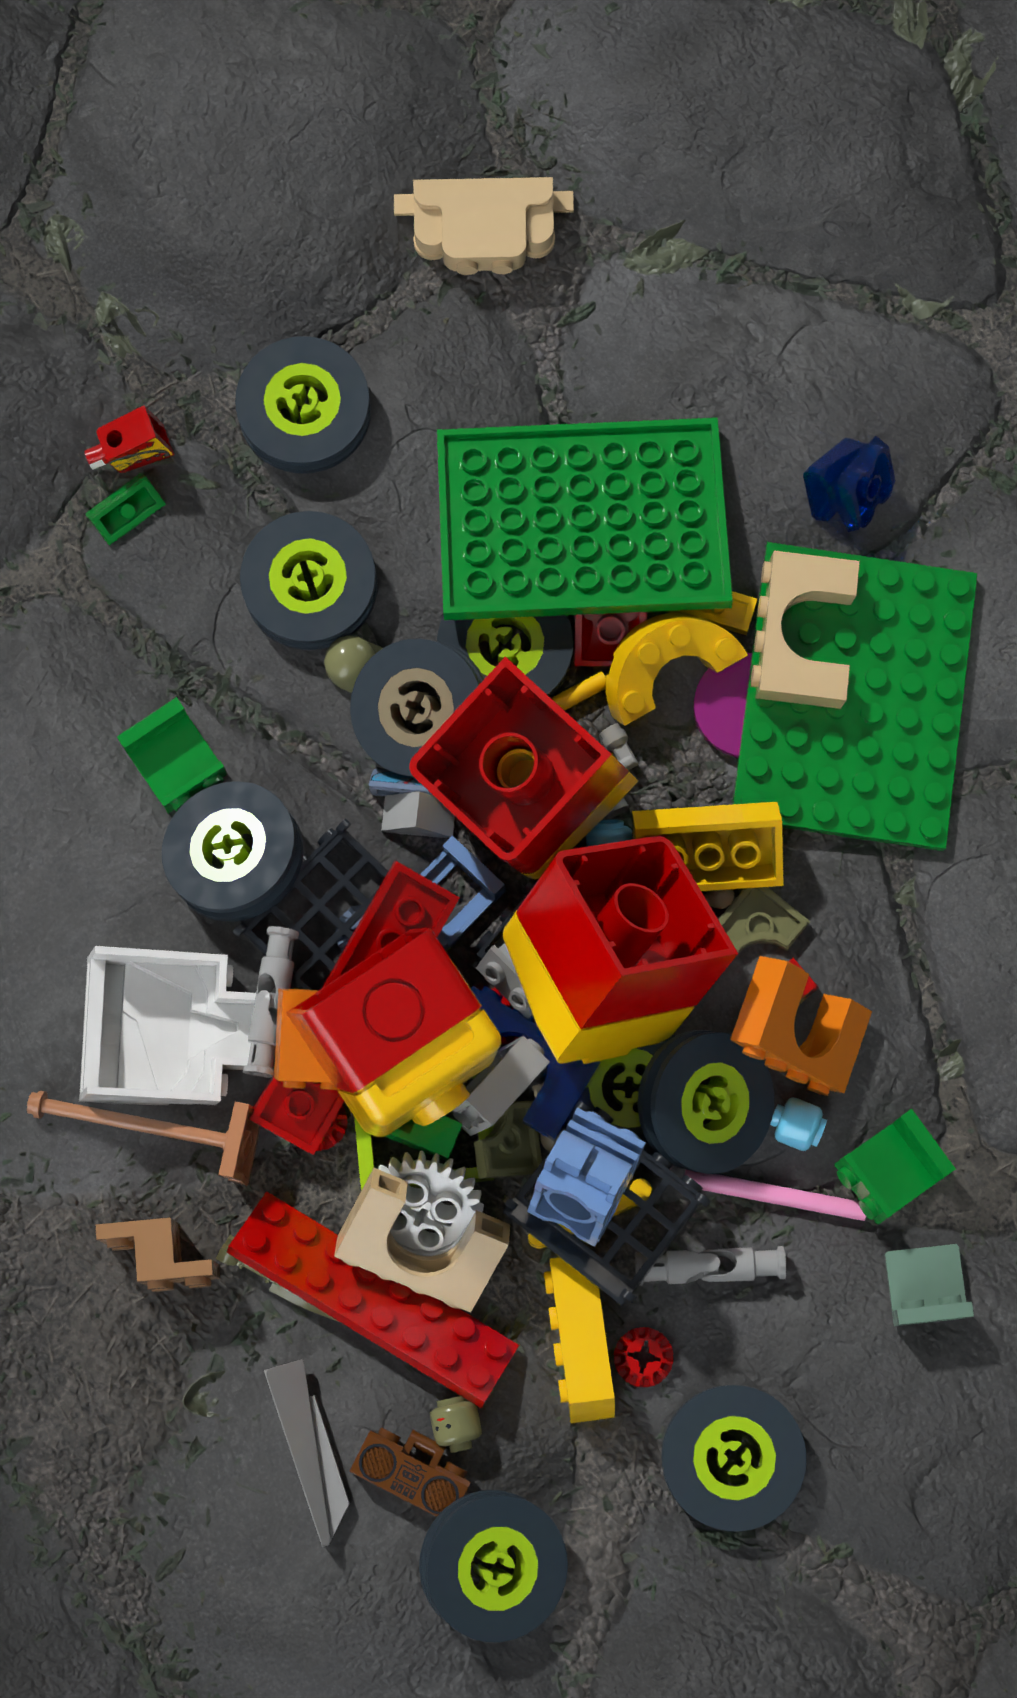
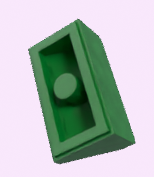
M140 473L85 513V515L110 546L166 504L148 478Z

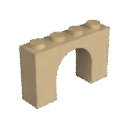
M774 551L769 562L764 561L761 583H767L766 596H760L758 605V617L764 618L762 631L757 630L754 643V652H760L759 666L753 665L751 674V687H757V699L842 708L847 699L850 665L812 661L800 657L785 642L781 621L786 610L803 601L851 605L857 594L860 561Z
M373 1168L337 1236L334 1257L341 1259L350 1266H358L371 1271L384 1280H392L405 1285L418 1294H426L439 1299L452 1308H460L471 1313L509 1245L510 1224L476 1210L461 1239L449 1251L435 1256H422L411 1253L396 1242L390 1231L405 1204L408 1181Z

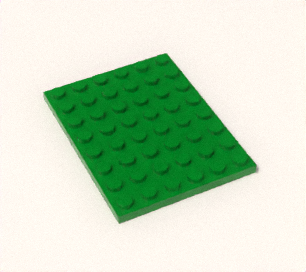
M718 418L437 429L444 620L732 608L733 599Z
M767 542L764 554V561L769 562L774 551L860 561L857 594L851 605L803 601L786 610L781 621L785 642L800 657L812 661L850 665L847 699L840 709L756 698L757 687H751V674L753 665L759 666L760 652H754V643L757 630L762 631L764 619L758 617L757 608L732 805L778 802L782 817V828L944 851L947 843L978 573ZM761 583L759 599L760 596H766L767 583Z

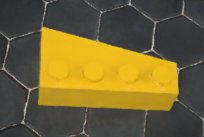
M559 1257L551 1258V1271L544 1272L546 1294L554 1293L555 1307H549L548 1309L551 1330L558 1329L560 1343H554L553 1347L556 1366L563 1365L565 1379L558 1380L561 1403L568 1402L571 1423L615 1418V1398L599 1287L593 1285L584 1275Z

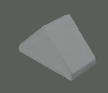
M419 791L385 796L382 832L450 838L454 834L455 815L433 795Z

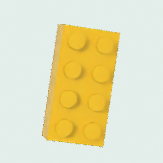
M778 802L632 811L633 838L662 836L670 840L701 891L784 886L782 817Z

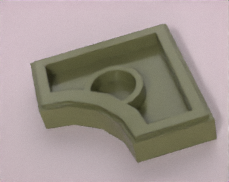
M768 887L744 888L718 919L738 953L746 947L759 943L773 944L787 951L810 924L807 918Z
M534 1101L513 1102L496 1121L490 1134L485 1139L474 1142L479 1179L531 1176L541 1164L542 1157Z

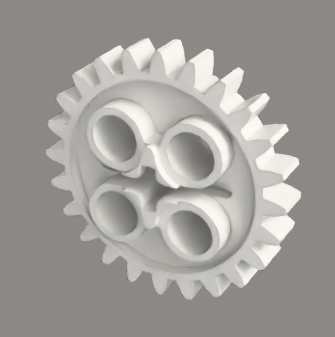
M420 1151L417 1160H413L410 1154L406 1152L402 1163L392 1157L388 1168L380 1165L378 1168L381 1171L408 1181L406 1201L400 1211L404 1216L397 1217L390 1231L396 1242L411 1253L422 1256H435L449 1251L461 1239L476 1210L483 1213L484 1204L479 1203L482 1194L481 1190H473L475 1178L464 1180L466 1168L462 1167L454 1171L452 1169L453 1159L450 1158L443 1165L439 1163V1154L437 1153L429 1161L426 1160L423 1151ZM409 1184H418L422 1188H413ZM441 1201H450L455 1205H446ZM425 1229H433L436 1233L427 1232Z

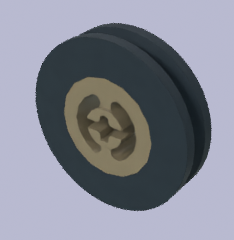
M407 639L392 643L369 659L355 681L350 703L351 721L355 735L365 752L380 766L394 773L412 776L409 769L412 757L484 680V677L467 655L448 644L427 639ZM416 683H428L438 693L441 706L437 697L419 691L408 693V689ZM417 702H421V706L425 708L423 714H420V710L415 708ZM401 715L405 720L413 721L412 723L426 725L433 723V727L425 733H413L405 726Z

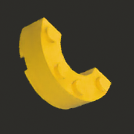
M680 612L652 617L633 628L622 639L612 655L614 659L609 674L606 675V698L611 715L615 720L626 726L654 710L655 704L652 697L654 680L660 669L672 659L684 655L697 656L706 667L718 673L748 656V654L731 633L705 618Z

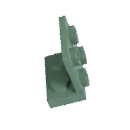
M957 1244L896 1250L885 1253L894 1326L974 1317L972 1301L966 1302L960 1252Z

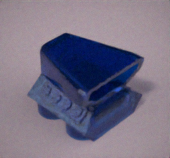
M876 435L866 444L850 438H843L811 464L803 473L812 517L819 521H830L835 513L838 512L848 532L859 530L860 527L865 528L869 525L874 516L875 508L879 503L884 504L889 499L896 482L890 448Z

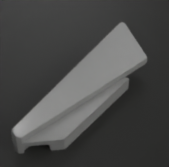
M303 1359L264 1370L321 1545L325 1547L330 1545L350 1502L316 1396L309 1397Z

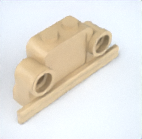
M553 177L413 180L414 194H394V216H414L415 233L413 240L416 252L427 260L443 258L444 264L448 269L457 271L462 275H472L478 271L508 274L513 270L521 268L526 261V256L530 258L545 257L553 250L555 245L553 213L574 212L573 191H553Z

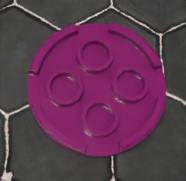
M747 653L748 656L718 673L709 668L698 683L693 701L695 722L703 738L709 745L714 746L727 755L734 756L736 759L739 756L752 653Z

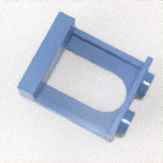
M453 835L442 845L443 851L420 875L438 885L458 865L482 890L442 928L437 938L446 952L506 892L505 884Z

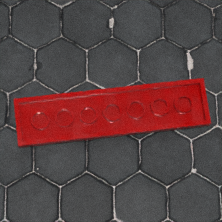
M394 861L323 987L409 929L431 928L436 937H438L460 897L398 861ZM273 1076L267 1083L248 1119L314 1155L344 1100L338 1090L321 1089V1082H306V1088L283 1087V1081H278Z
M268 1192L264 1194L229 1244L226 1253L476 1406L483 1407L519 1347L517 1343L459 1308H452L439 1299L426 1294H418L405 1285L392 1280H384L371 1271L358 1266H350L341 1259L334 1257L338 1236L336 1233Z

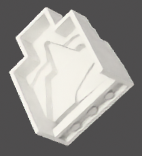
M95 946L87 957L79 1102L137 1105L218 1104L221 1101V1096H226L228 1089V1075L222 1074V1069L243 1070L244 1066L248 1064L251 1043L248 1042L256 997V993L226 991V987H231L233 981V965H227L228 955Z

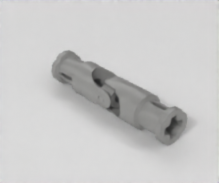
M276 926L267 928L266 934L269 935L266 957H263L261 960L255 1006L248 1036V1042L251 1043L248 1064L243 1069L245 1074L265 1078L274 1076L278 988L290 989L294 969V962L291 959L294 941L299 936V932L296 930ZM276 986V994L270 993L272 989Z
M778 1246L776 1250L754 1251L752 1247L709 1249L702 1251L700 1254L687 1250L667 1251L665 1255L661 1256L639 1286L649 1281L687 1284L698 1279L707 1282L754 1281L755 1277L778 1276L779 1279H786L784 1246ZM635 1252L636 1273L648 1259L640 1252ZM718 1256L730 1259L735 1268L727 1274L719 1275L720 1260Z

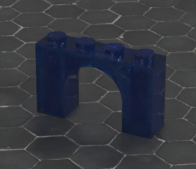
M473 986L471 990L482 1005L480 1008L486 1011L499 1031L501 1038L524 1036L526 1039H532L543 1048L544 1056L550 1061L547 1065L545 1082L524 1116L523 1123L556 1142L576 1109L575 1105L582 1099L601 1067V1062L584 1064L582 1060L563 1064L558 1063L537 1024L532 1021L534 1016L528 1019L517 1009L514 1008L512 1010L502 1004L501 1000L503 997L488 987L484 986L482 991Z

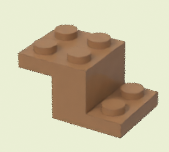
M172 1218L96 1224V1240L106 1244L107 1248H112L114 1251L134 1249L135 1242L137 1282L146 1285L147 1290H152V1292L174 1290V1283L185 1282V1286H189V1288L210 1287L211 1280L220 1279L219 1264L212 1259L182 1262L179 1223Z

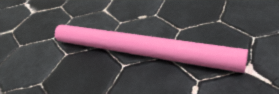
M685 1170V1175L696 1181L704 1191L865 1221L866 1218L859 1206V1201L724 1175Z

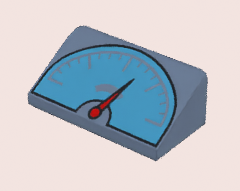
M377 768L372 771L369 781L370 793L372 795L386 796L419 791L432 795L413 776L401 775L387 769Z

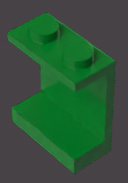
M177 697L117 736L120 744L168 814L173 810L177 812L187 800L198 792L213 785L223 783V777L228 774L224 765L208 746Z
M910 1109L892 1124L834 1164L838 1169L837 1176L841 1183L847 1189L853 1190L860 1200L859 1206L862 1212L870 1220L874 1219L877 1225L956 1170L913 1109Z

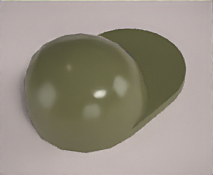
M347 635L339 637L326 650L324 658L326 674L334 685L352 693L355 681L364 665L383 648L367 642L359 636Z

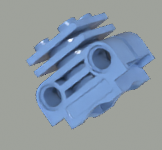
M577 1108L566 1130L562 1131L545 1161L544 1168L536 1181L534 1194L527 1212L544 1221H551L565 1226L577 1238L595 1247L606 1230L623 1192H625L629 1181L635 1173L646 1142L640 1140L630 1130L618 1129L610 1125L597 1113L585 1112Z

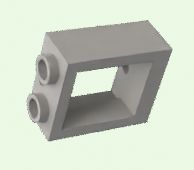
M524 1036L502 1047L497 1052L493 1063L478 1073L466 1086L470 1096L448 1114L455 1121L462 1123V1128L470 1136L493 1126L549 1064L550 1061L544 1056L543 1048L534 1040L526 1039Z

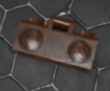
M382 1427L378 1433L370 1430L349 1472L436 1517L451 1503L465 1496L471 1484V1481L465 1479L467 1471L450 1462H447L445 1468L438 1465L446 1446H439L434 1440L413 1430L403 1447L398 1444L400 1436ZM413 1447L433 1457L429 1465L409 1455Z

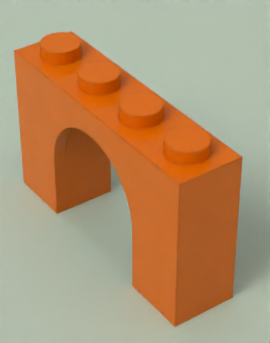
M759 956L730 1040L744 1047L743 1054L758 1060L766 1059L765 1066L780 1072L787 1071L786 1077L802 1084L809 1083L807 1089L825 1096H828L829 1091L844 1094L872 1011L852 999L823 994L812 1029L805 1042L798 1047L794 1032L795 1016L809 973L789 961Z
M278 988L274 1078L278 1081H283V1087L306 1088V1082H321V1089L339 1090L335 1088L286 1014V1012L316 993L317 990Z

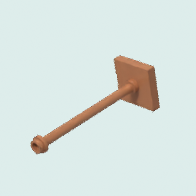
M45 1091L32 1092L29 1096L27 1113L33 1114L34 1118L41 1119L44 1113L221 1147L223 1148V1156L218 1175L228 1178L233 1183L248 1186L261 1129L260 1125L248 1119L254 1109L250 1104L235 1102L229 1130L226 1133L52 1100L48 1099L47 1092Z

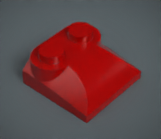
M647 612L575 615L574 666H611L614 659L612 655L617 646L633 628L647 620Z

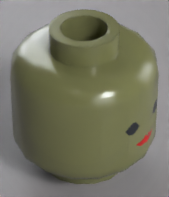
M462 1396L436 1401L437 1407L430 1412L436 1444L439 1446H449L451 1453L473 1448L471 1441L478 1439L482 1434L477 1406L470 1401H466Z

